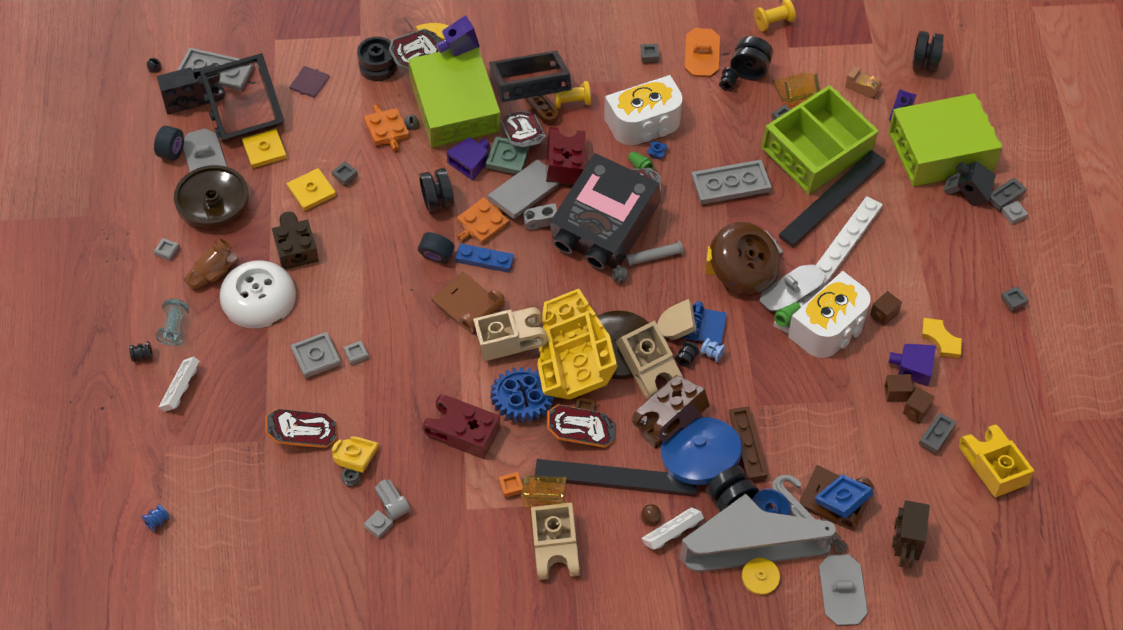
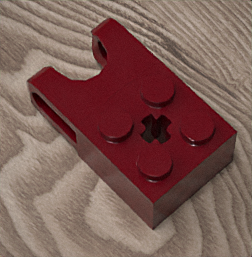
M549 128L546 181L575 184L585 169V131L576 130V135L566 137L559 132V128Z
M440 394L435 401L436 408L445 416L440 419H425L421 426L424 434L443 441L450 447L484 459L501 428L500 415Z

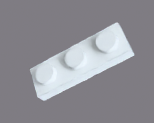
M191 357L183 360L158 407L159 409L166 412L178 407L181 402L180 397L189 387L188 382L190 378L197 372L196 367L199 363L197 358Z
M691 507L641 539L645 546L653 550L659 549L668 540L679 537L681 532L695 527L704 517L701 511Z

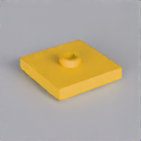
M277 129L242 138L252 169L287 159Z
M319 168L286 183L287 188L303 211L336 196L335 190Z

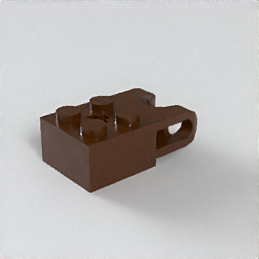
M676 375L635 411L632 416L633 425L640 430H646L654 425L655 437L661 441H667L679 429L684 430L710 406L704 388Z

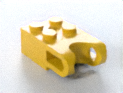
M992 425L987 427L985 432L986 442L978 441L972 434L960 438V450L995 498L1029 485L1035 470L1014 442L1008 440L999 426Z

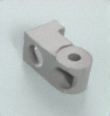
M556 203L527 209L523 213L526 229L536 230L540 227L550 226V221L557 212Z

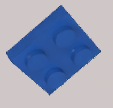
M842 474L815 497L816 504L847 518L873 496L874 493L871 487Z

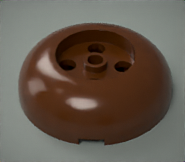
M736 222L723 227L715 234L710 245L712 254L710 261L715 274L726 287L739 294L756 295L762 293L774 283L780 268V257L775 242L767 232L751 223Z

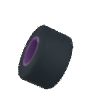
M162 126L154 140L155 155L168 160H176L184 146L183 131L170 126Z
M427 232L424 233L418 252L425 258L445 264L449 262L455 245L442 235Z

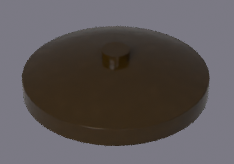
M221 165L203 166L189 172L179 181L174 192V203L180 217L189 224L202 228L220 227L234 221L243 213L249 200V191L245 179L234 169Z
M609 311L598 315V319L611 337L618 365L611 379L633 378L634 376L615 341L649 324V322L643 317L628 311Z

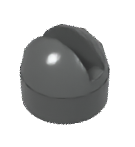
M415 115L405 117L404 123L408 130L418 128L419 121Z

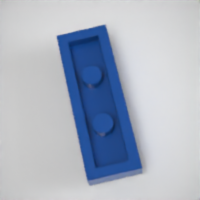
M461 243L455 256L456 263L510 273L514 260V254Z

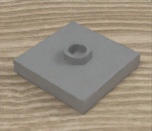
M327 332L290 345L304 378L341 365V361Z

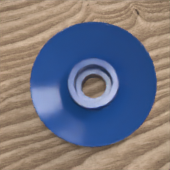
M763 489L753 497L752 501L761 510L791 516L790 504L787 498L779 491Z

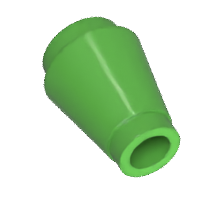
M635 151L629 154L628 160L636 169L650 168L653 170L654 164L650 158Z
M793 302L777 310L774 316L775 322L781 327L789 326L792 315L801 308L800 304Z

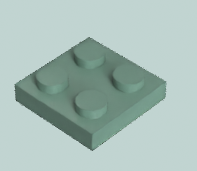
M496 137L486 162V168L518 174L524 168L531 146H515L510 144L509 139Z

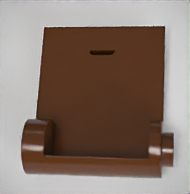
M816 465L799 503L805 509L846 529L855 530L869 499L847 518L816 504L815 497L840 477ZM868 478L856 479V481L874 490V485Z

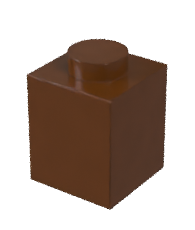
M887 291L873 303L870 315L875 321L885 326L900 312L902 301Z
M911 374L887 375L884 384L886 402L908 401L915 391V382H912Z
M917 387L906 402L903 414L909 419L921 423L932 407L935 396Z

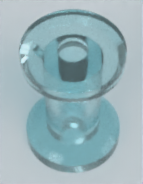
M167 299L163 302L162 310L166 313L164 327L156 332V339L160 343L176 346L183 342L184 336L179 331L181 318L189 313L190 308L186 302L179 299Z

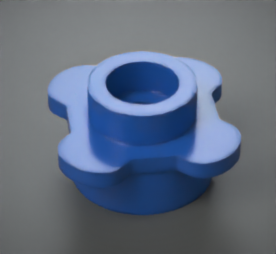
M652 141L647 153L654 159L663 158L668 146Z

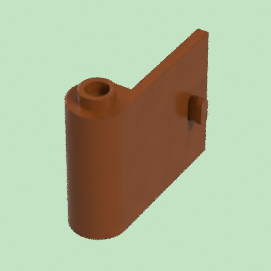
M462 271L436 294L431 301L466 331L473 333L476 330L473 319L494 314L505 304V297L498 290L487 292Z

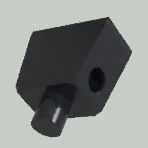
M977 161L967 165L964 162L959 163L956 166V171L960 174L957 183L959 189L973 206L988 202L996 175Z

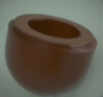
M654 504L646 505L641 511L642 522L648 526L657 525L661 520L660 508Z

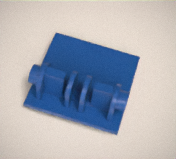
M697 301L693 304L696 331L683 336V339L705 342L709 338L711 342L716 341L721 345L727 313L704 309L703 303Z

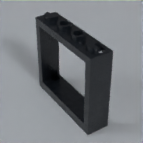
M557 50L489 62L491 80L502 102L572 90L570 73ZM554 61L555 65H550V62ZM554 68L558 71L555 74L504 82L502 79L503 77ZM509 91V96H504V92Z
M263 53L200 71V76L197 78L200 87L204 86L206 92L203 94L206 104H210L211 110L209 115L211 121L216 122L217 128H214L217 138H221L222 142L284 124L285 121ZM256 63L275 120L225 134L207 77Z

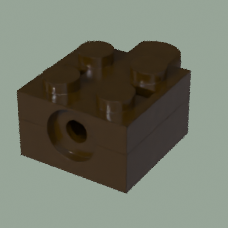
M289 211L281 214L279 219L280 226L272 228L281 267L286 270L318 262L317 248L308 219L298 222L294 212Z
M905 500L903 507L898 509L894 522V529L896 530L891 547L895 548L894 556L899 557V567H903L905 558H908L907 568L912 569L914 560L920 559L926 543L929 504Z

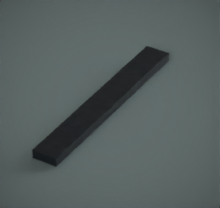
M871 150L781 231L779 238L791 247H794L883 166L886 159Z
M537 459L534 480L696 497L697 485L679 481L668 472Z

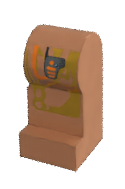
M854 65L847 75L845 87L867 97H874L882 86L881 81L874 76L870 77L860 72L861 68Z

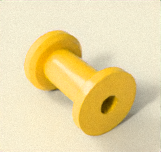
M783 0L781 6L765 11L761 7L754 10V17L759 30L766 31L769 24L785 19L789 23L794 22L796 13L790 0Z
M584 81L580 87H574L570 91L553 93V102L557 109L561 107V103L584 101L586 106L591 105L588 81Z

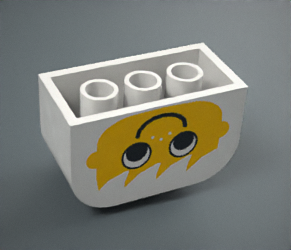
M671 75L605 96L604 120L615 139L624 145H637L649 142L650 140L673 133L679 128L682 94Z
M842 271L792 315L788 337L812 356L827 358L834 355L841 348H846L853 337H858L862 332L870 304L869 292L864 286Z

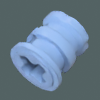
M707 338L702 345L700 353L703 355L707 354V357L715 358V362H719L726 345L720 346L718 342H711V339Z

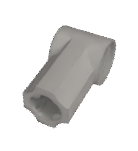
M383 480L378 483L375 491L383 502L384 509L391 521L410 512L404 496L399 495L391 480Z

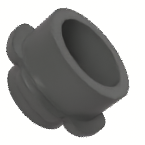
M617 265L612 270V279L616 283L620 284L627 279V270L620 265Z
M345 468L341 474V480L345 485L353 486L360 482L361 473Z

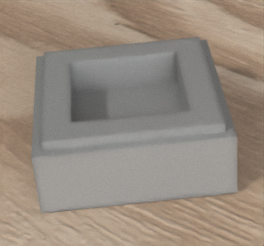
M162 238L153 252L155 256L171 261L180 249V245Z
M362 341L343 347L351 366L369 359Z

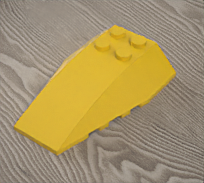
M580 289L544 302L542 323L543 329L547 333L548 341L546 345L539 347L540 358H538L537 363L544 395L573 399L606 386L618 367L612 340Z

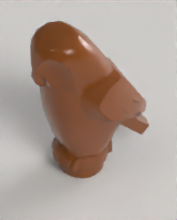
M219 239L217 242L214 241L213 247L195 262L194 268L185 276V283L192 289H198L209 282L214 283L227 273L231 265L238 262V256L230 251L232 246L223 239Z

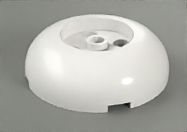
M250 261L239 265L226 276L220 289V304L228 319L239 326L253 329L269 327L273 322L280 318L284 319L290 313L296 301V288L290 274L281 266L268 261ZM244 293L249 295L247 298L243 297Z

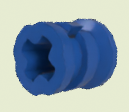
M157 505L155 510L149 511V515L141 516L145 525L152 532H155L156 526L160 527L164 520L168 521L170 519L167 511L161 505Z

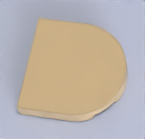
M690 299L668 308L660 316L657 325L663 337L675 340L696 331L693 305Z

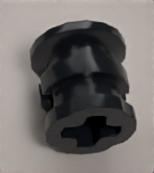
M731 67L724 68L719 86L725 91L733 90L739 77V72Z
M149 341L145 345L142 343H138L137 346L129 345L132 362L136 361V359L143 361L145 358L152 360V347Z
M685 341L675 360L679 365L688 368L700 353V349L694 343Z

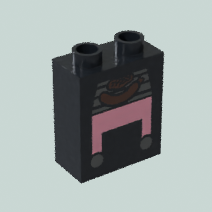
M594 153L550 221L554 246L567 254H571L575 250L585 255L586 261L597 269L602 270L606 266L615 269L617 265L621 266L626 255L661 202L660 183Z

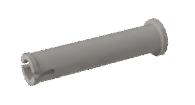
M679 240L674 244L627 254V265L631 266L676 254L683 255V247Z

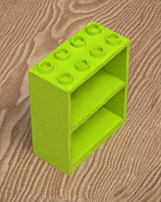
M479 48L456 57L452 55L450 50H447L441 54L440 52H434L429 55L408 59L411 86L431 148L464 141L467 138L473 139L500 132V110Z
M829 85L766 125L761 148L809 195L859 162L871 150L873 151L879 131L849 101H846L837 90Z
M975 93L893 109L888 133L913 187L947 180V177L958 173L956 166L961 162L967 165L977 161L990 171L995 170L1000 151L1002 150V143L997 139L995 129L991 127L988 115L984 113L982 103L977 99Z

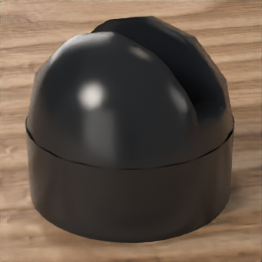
M150 58L147 61V69L150 73H157L161 70V63L157 58Z

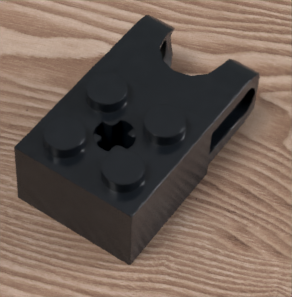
M215 65L193 70L189 67L156 76L167 114L206 105L203 96L206 92L204 86L200 87L197 77L200 76L201 70L215 67ZM220 74L207 77L215 102L222 100L225 96L224 88L221 84L217 83L220 80Z

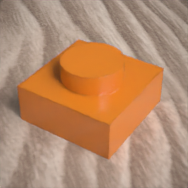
M518 472L499 477L504 498L524 493Z

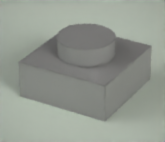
M1018 201L1002 207L1001 213L1011 225L1026 219L1028 213Z
M378 510L364 523V528L378 539L393 526V521Z

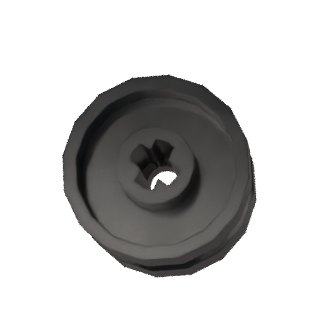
M926 31L918 32L912 68L921 70L925 59H927V70L937 72L943 52L944 34L934 33L931 43H928L929 33Z
M755 36L743 37L736 44L730 66L739 72V77L750 81L760 80L768 72L769 64L773 57V49L762 38Z
M370 37L362 41L358 46L359 71L366 79L383 81L389 79L396 72L397 64L389 52L391 44L389 39Z
M445 168L436 169L434 179L429 172L419 174L421 192L428 213L438 211L439 201L444 209L454 207L453 189Z
M733 466L722 471L706 488V494L713 503H716V508L719 512L723 511L744 494L753 500V497L759 492L754 482L748 480L749 476L741 466Z

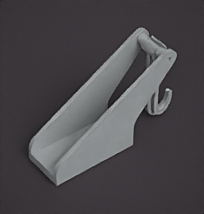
M781 475L774 480L772 489L779 491L787 498L791 507V513L794 516L765 512L744 494L682 540L680 560L690 570L702 572L745 566L746 563L755 558H765L776 562L826 555L830 551L836 528L832 522L815 519L783 486L784 482H790L795 487L800 488L801 482L791 475Z

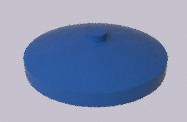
M710 417L696 418L684 430L679 429L667 441H662L661 458L667 472L679 481L695 485L709 484L722 471L738 466L742 455L741 440L735 429L724 421Z

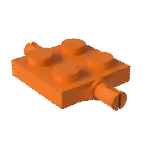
M377 103V106L374 104L373 109L375 113L363 116V121L374 145L390 144L393 152L399 151L400 147L397 142L409 138V132L398 109L382 111L380 104Z
M483 197L457 217V222L464 229L463 232L457 235V239L462 242L470 236L482 245L509 225V220L501 213L502 210L492 205Z

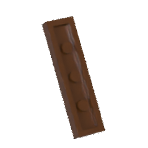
M749 406L729 409L732 427L738 433L741 440V461L745 472L749 476L748 480L767 479L768 474Z

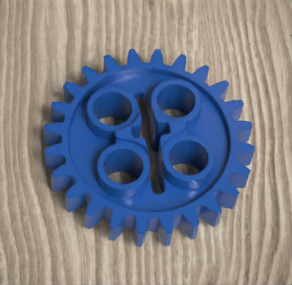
M523 367L520 368V371L513 368L511 373L505 370V376L499 374V379H494V385L491 386L490 398L492 399V405H495V411L500 410V416L507 414V420L511 417H514V422H517L518 418L521 419L522 423L527 418L530 422L533 421V417L539 420L540 414L546 416L547 410H550L551 405L554 404V397L544 395L538 370L531 372V367L527 371H524Z

